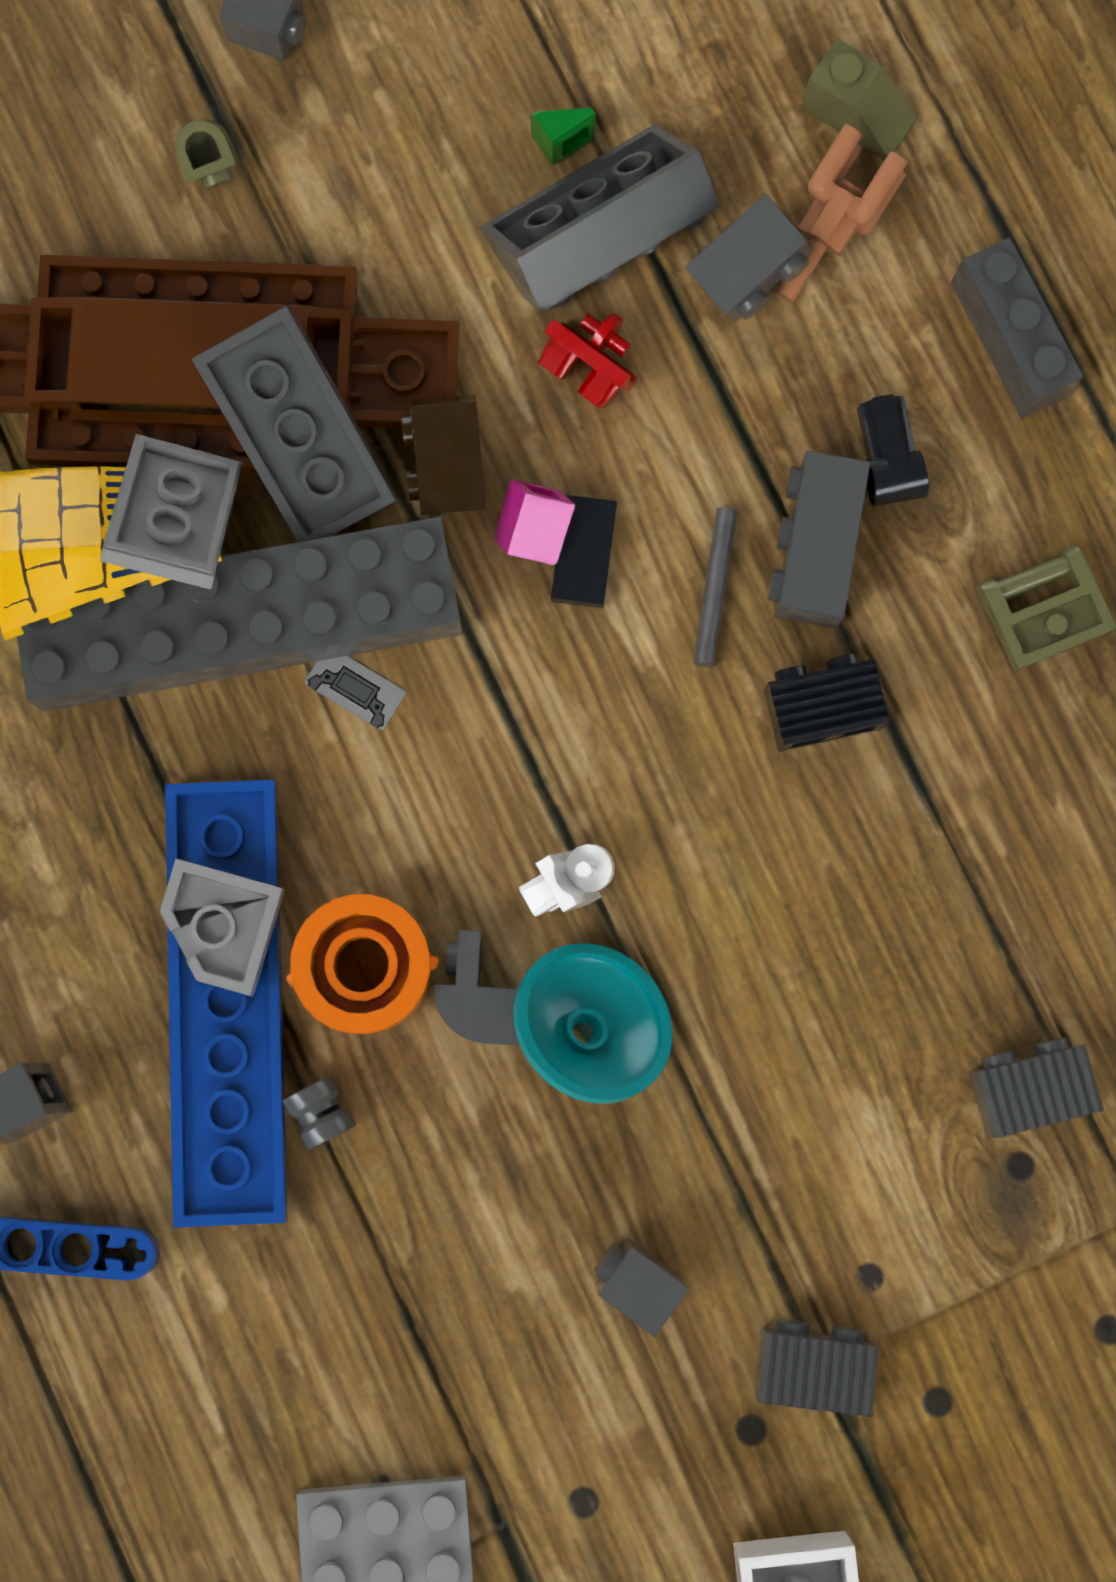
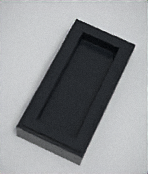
M565 495L575 504L558 561L555 564L551 602L603 609L617 501Z

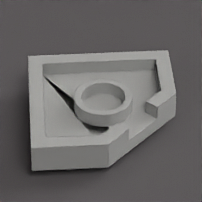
M175 859L160 908V914L187 959L186 962L196 981L254 997L285 890L273 885Z

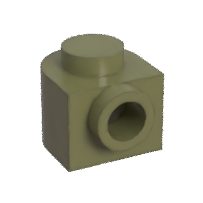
M200 119L186 124L177 134L175 154L188 184L201 179L204 188H207L233 177L230 167L238 164L240 160L230 136L223 126L213 120Z

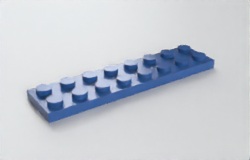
M275 780L165 784L167 885L175 859H180L279 887L277 782ZM280 909L254 997L196 981L186 962L187 959L173 933L168 929L173 1228L285 1223L288 1221L285 1105L283 1103L285 1091Z

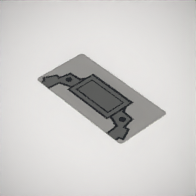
M349 656L317 661L304 681L305 685L379 730L385 728L406 695L405 690Z

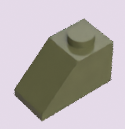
M839 38L836 39L810 76L801 107L839 132L844 124L852 126L862 134L858 144L885 160L890 151H896L917 119L882 65Z

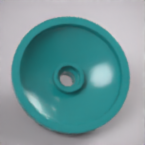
M577 943L564 945L551 950L539 958L526 972L518 986L514 1001L513 1017L520 1047L535 1071L560 1092L584 1102L598 1104L616 1103L641 1093L656 1080L664 1069L672 1046V1022L668 1006L660 989L649 974L624 954L596 944ZM573 1030L579 1031L583 1034V1036L585 1037V1043L577 1039V1037L573 1033Z

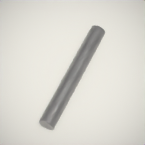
M731 508L716 509L693 661L694 665L711 668L715 665L737 511Z

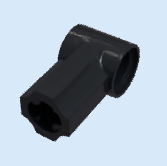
M883 395L859 404L857 413L867 456L865 461L870 462L866 489L871 505L875 507L927 497L929 489L927 468L921 451H915L904 396Z

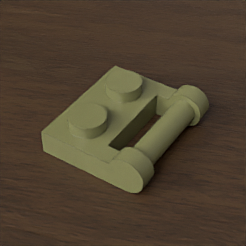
M1076 544L1059 550L1058 557L998 582L992 578L977 584L975 587L979 603L989 615L1014 673L1116 630V624L1081 549ZM1065 576L1074 587L1071 590L1015 613H1011L1006 602Z

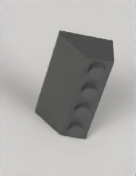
M654 124L479 228L522 297L542 313L547 309H555L566 304L571 299L572 294L590 283H597L608 279L616 272L617 267L632 258L644 256L655 251L660 246L661 241L674 233L697 226L704 220L706 214L720 207L700 152Z

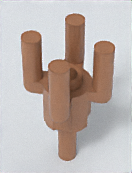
M844 124L809 180L808 190L810 192L809 202L811 206L796 229L808 239L807 242L814 251L806 257L809 260V264L803 272L788 283H784L782 280L775 291L789 302H794L825 251L839 257L855 232L859 235H867L873 230L906 177L903 170L908 162L897 153L890 151L865 192L843 179L862 149L857 144L862 134L850 125Z

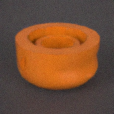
M351 894L333 899L322 905L305 920L294 940L290 954V974L286 976V980L294 988L303 1007L319 1022L331 1029L349 1034H376L399 1025L418 1009L427 994L432 970L438 966L439 957L432 956L428 939L423 930L404 908L386 898L375 895ZM359 939H372L378 942L385 949L389 960L388 972L383 982L375 989L366 992H356L347 988L340 980L337 971L338 957L343 948L350 942Z

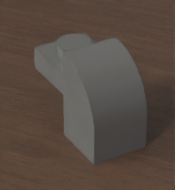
M459 930L458 942H448L446 956V975H456L455 985L433 984L434 1001L440 1016L454 1032L468 1040L484 1044L520 1046L516 1036L513 1017L517 989L480 987L483 934L481 931Z

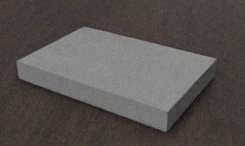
M136 434L103 544L100 561L211 590L242 462Z

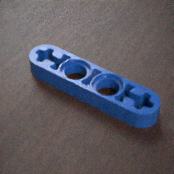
M0 1216V1270L135 1280L151 1272L157 1265L160 1256L159 1244L155 1236L148 1230L139 1227ZM20 1228L30 1231L36 1239L35 1253L30 1259L24 1261L15 1259L10 1254L7 1243L12 1232ZM72 1233L83 1234L91 1243V1256L83 1265L71 1264L63 1255L62 1247L64 1241ZM103 1234L110 1235L106 1246L110 1248H122L130 1244L131 1238L137 1239V1248L146 1250V1259L136 1262L134 1269L128 1268L127 1258L110 1256L105 1258L107 1268H101L99 1264L105 1251Z

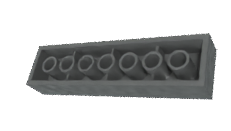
M441 517L222 556V561L217 564L211 590L175 580H169L152 587L149 580L125 588V597L107 604L104 603L101 597L71 608L73 616L50 624L47 617L22 626L24 634L17 636L27 701L44 712L463 635L442 519Z

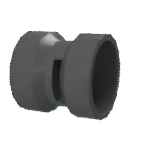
M332 1076L322 1079L283 1100L289 1115L297 1118L302 1127L300 1137L307 1151L356 1126L350 1111L341 1108L337 1100L339 1090ZM323 1113L324 1117L319 1119L317 1115Z

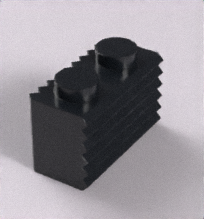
M849 654L828 660L826 662L828 669L807 674L806 666L801 665L775 672V681L767 683L764 693L778 752L883 729L889 723V715L875 660L860 662L858 654Z

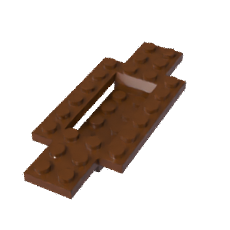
M40 254L37 297H31V305L0 304V412L28 414L25 459L30 465L126 467L135 435L139 434L242 462L240 473L258 474L224 415L82 409V404L103 403L219 408L191 359L290 304L357 425L402 428L401 415L411 414L410 406L412 400L457 396L460 325L459 321L356 317L358 285L356 266Z

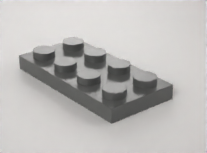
M290 304L191 359L298 542L330 537L397 500V494Z

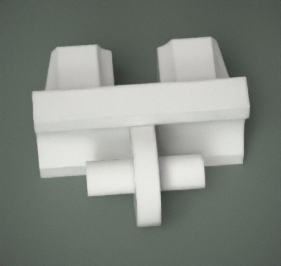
M585 844L576 847L572 851L548 855L535 863L541 875L520 886L519 890L535 917L548 910L553 912L561 908L562 912L589 905L602 897L598 890L604 889L611 882L615 864L612 856L605 848L597 844Z

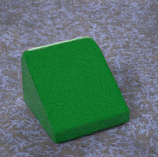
M592 108L534 112L531 114V135L552 165L558 164L594 140L596 113Z

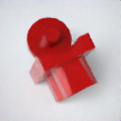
M590 313L583 318L580 327L593 336L591 341H588L564 322L559 323L555 319H552L544 332L551 338L545 345L538 364L559 379L564 380L580 358L593 369L577 392L596 407L604 408L618 394L620 389L630 391L638 379L636 375L604 352L609 347L619 356L623 357L631 346L628 341L618 335L623 324V318L616 313L608 316L603 323Z

